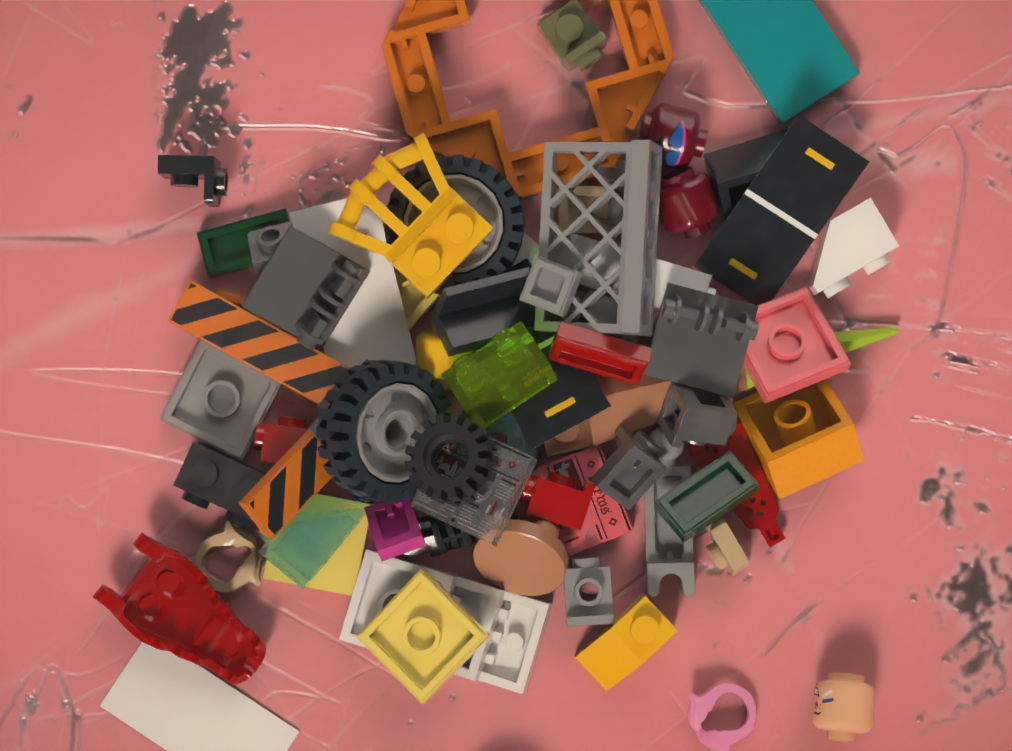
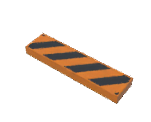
M192 280L189 281L167 320L317 404H320L328 390L335 386L334 382L340 375L349 376L348 366L315 348L310 350L297 341V338Z
M309 429L238 502L266 537L275 539L333 477V475L327 474L323 466L329 460L319 456L317 447L322 444Z

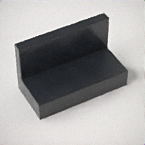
M529 267L443 289L431 314V319L448 357L533 334L535 320L527 303L519 300L530 272Z

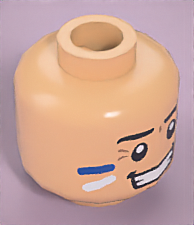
M829 672L827 680H821L815 685L812 715L814 725L819 729L828 731L827 740L856 743V734L870 732L873 728L874 688L865 683V676Z

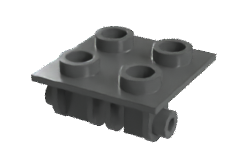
M289 226L241 306L297 336V341L304 347L313 350L316 346L322 350L367 278L370 270L298 229Z
M667 282L650 348H652L650 362L644 375L734 397L749 340H755L758 332L759 322L755 321L759 306Z

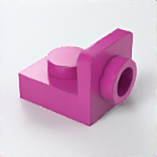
M402 499V502L396 503L380 501L364 507L375 547L381 561L426 546L418 520L419 515L412 499Z

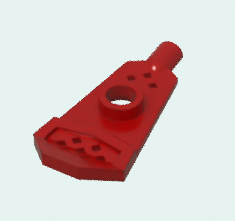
M737 422L734 433L728 437V446L710 443L702 446L691 444L689 454L700 469H703L730 450L759 484L758 492L733 508V511L746 528L759 529L770 548L786 539L775 521L780 509L743 424ZM704 446H708L707 451L704 450ZM714 448H717V453L713 452ZM751 497L755 498L754 503L750 502ZM761 500L765 501L764 505H760ZM748 508L752 509L751 513L747 512ZM758 511H762V516L758 515Z

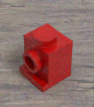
M278 416L277 425L258 423L255 433L254 450L261 451L260 461L277 463L308 430L305 429L306 420Z
M549 471L547 480L529 474L520 501L529 504L526 514L581 531L595 485L585 482L583 490L580 491L574 489L576 479Z

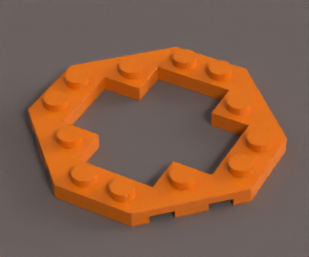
M406 0L402 12L393 28L389 30L381 47L407 137L414 140V137L424 133L432 150L441 156L464 155L467 158L474 157L480 159L489 166L492 165L507 178L520 199L542 194L545 142L509 152L496 108L451 121L427 36L471 24L465 1ZM607 0L628 70L585 82V89L597 126L596 128L547 142L629 141L674 59L658 0ZM558 153L557 174L567 184L585 165L575 154ZM584 154V155H585L589 160H591V159H593L597 154ZM610 154L599 166L614 168L621 154ZM590 173L582 182L596 177Z

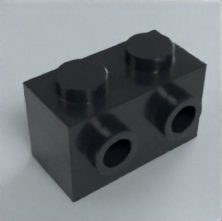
M193 442L173 485L184 490L181 498L204 509H207L211 502L227 510L224 516L225 519L250 529L254 521L238 502L260 481L266 472L203 443Z

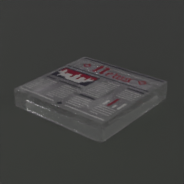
M488 437L495 442L497 450L493 451V454L499 458V466H492L491 471L496 474L494 482L486 480L484 486L489 490L484 495L476 492L473 494L476 501L468 504L461 500L460 506H452L446 502L445 504L439 503L418 490L410 506L497 547L538 460L531 455ZM454 442L445 445L439 451L436 457V468L441 476L453 477L463 471L468 460L465 446Z

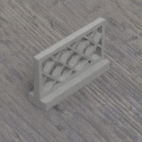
M631 140V142H545L538 256L552 261V255L565 243L580 260L572 269L581 272L587 268L601 284L583 303L576 295L574 296L572 303L577 309L563 321L565 323L602 334L652 336L662 147L651 140ZM558 153L575 154L585 165L567 184L557 174ZM584 154L597 155L593 159L589 160ZM610 154H626L625 172L611 185L596 167ZM592 173L606 188V191L587 208L573 190ZM557 184L561 190L555 195ZM623 186L624 198L618 193ZM568 196L582 214L563 231L554 221V209ZM614 197L623 207L622 220L608 232L594 214ZM589 220L604 238L584 255L570 237ZM553 231L558 235V237L554 241ZM622 233L620 245L616 241V238ZM610 244L620 255V268L606 280L591 262ZM619 281V290L617 292L613 286ZM606 292L618 303L617 324L600 323L589 311ZM536 307L535 331L557 332L560 322L548 321L549 311ZM584 315L590 323H579L576 321Z

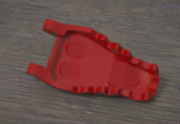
M141 532L133 545L141 553L149 557L121 595L102 584L93 595V598L109 609L118 621L141 642L158 650L172 652L177 657L194 664L204 665L230 684L236 685L249 679L263 662L266 655L265 643L253 630L238 619L234 611L215 591L204 573L182 553Z

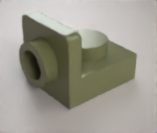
M571 0L537 24L538 30L568 73L577 66L584 71L596 64L605 55L602 49L607 45V36L603 31L599 32L577 0Z

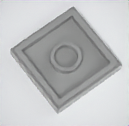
M200 339L159 420L244 462L254 443L258 423H264L283 384Z

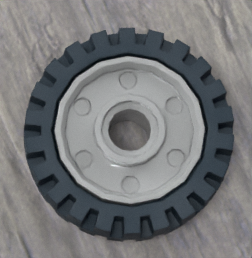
M453 154V156L449 157L444 155L437 156L436 160L448 185L482 216L494 230L434 292L435 294L441 295L443 289L507 273L515 262L522 245L524 217L516 192L507 178L496 168L474 157L467 158L464 155ZM424 161L403 176L430 203L439 195ZM394 187L386 207L409 227L422 212ZM384 223L386 243L391 245L399 236Z
M370 360L363 362V365H354L347 370L349 376L340 375L334 383L339 390H328L324 397V400L331 404L330 409L320 408L318 418L327 420L326 427H316V438L326 440V444L317 447L319 456L329 460L323 466L327 474L335 476L333 481L339 487L345 488L347 492L353 495L381 502L396 503L402 502V499L410 500L418 496L417 491H419V487L412 484L409 479L412 473L405 469L404 461H411V457L405 454L406 445L415 446L416 441L410 436L414 430L420 434L425 431L421 425L425 420L428 419L435 423L437 422L435 415L444 414L451 418L450 413L444 412V410L452 406L449 396L440 394L444 387L439 381L432 380L434 375L427 370L419 369V366L391 360ZM443 448L441 449V451H444V452H446V453H448V454H451L450 452L444 450Z

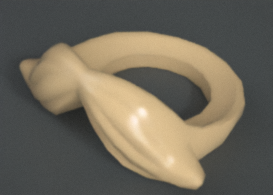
M227 520L224 530L209 536L200 543L196 553L195 565L204 573L215 591L228 593L250 582L256 586H260L262 583L260 574L264 563L263 554L255 537L248 530L235 526L231 521ZM233 545L237 548L244 546L251 548V555L245 559L244 564L239 567L230 581L218 582L207 573L205 556L212 547Z

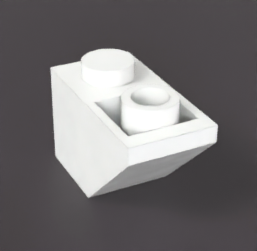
M871 198L829 221L823 227L808 283L813 296L823 291L828 299L852 285L847 277L852 273L864 268L867 275L892 262L888 253L899 247Z

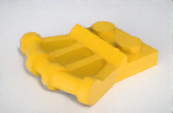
M422 133L413 138L414 143L384 157L378 155L371 163L374 168L361 181L358 179L354 180L348 187L351 191L338 222H332L328 233L384 256L422 294L429 298L486 239L494 228L448 185L426 135ZM423 160L439 195L430 203L398 171ZM387 180L422 212L409 227L374 196ZM365 205L399 236L391 245L355 230Z

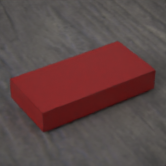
M560 322L550 346L548 359L632 385H638L650 362L652 348Z

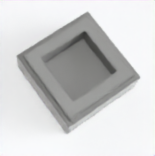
M536 255L519 300L566 318L583 273Z

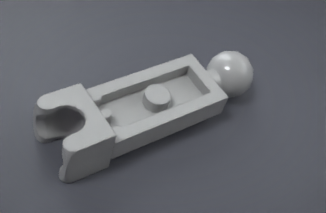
M659 426L652 431L649 437L659 446L660 450L655 455L663 463L666 471L644 494L646 596L656 597L659 595L661 579L667 574H676L679 578L681 592L686 596H694L693 537L683 543L655 509V501L691 477V466L676 467V459L684 451L685 441H682L680 448L671 447Z

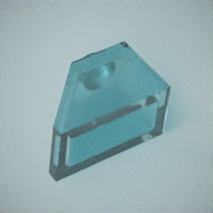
M360 508L297 514L275 539L266 537L262 533L260 539L265 544L259 550V553L298 586L304 588L313 580L364 518L366 513Z

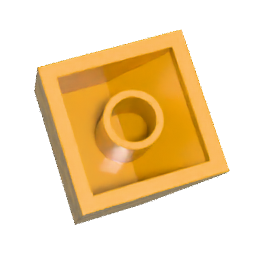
M826 379L765 404L758 392L732 403L738 413L737 417L740 423L744 426L761 468L779 499L865 461L854 422Z

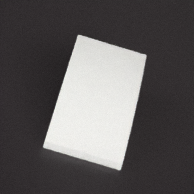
M366 549L339 640L367 648L356 636L410 579L423 568L491 635L454 675L473 681L479 680L513 692L526 694L552 607L551 603L506 592L489 584L397 557L381 561L376 551Z

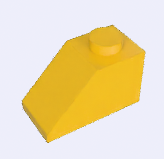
M643 593L614 619L615 624H608L575 655V658L606 691L645 663L678 631Z

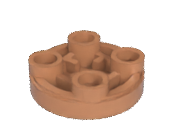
M492 516L486 521L489 524H485L487 527H484L481 532L492 538L479 534L473 551V560L476 568L487 581L506 592L522 596L544 595L554 591L562 584L569 558L566 548L558 539L559 529L555 524L547 520H537L534 523L524 520H508L502 516L500 519L498 516Z

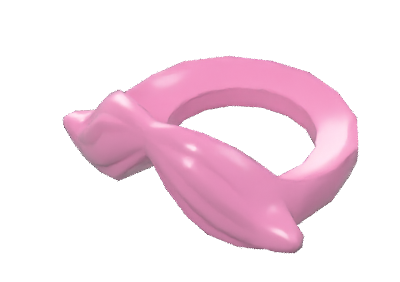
M720 682L701 695L688 693L690 701L688 721L695 730L700 742L706 747L716 751H729L731 745L745 738L754 729L756 705L753 696L743 687L731 682ZM726 692L734 693L744 700L747 707V717L745 723L739 729L731 731L722 730L719 732L715 729L710 731L702 729L700 723L706 719L707 714L712 710L716 700Z

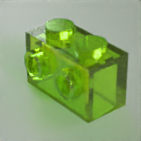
M519 322L512 328H505L499 331L489 343L472 354L461 356L452 364L450 369L441 374L468 416L482 429L558 380L547 358L522 322Z

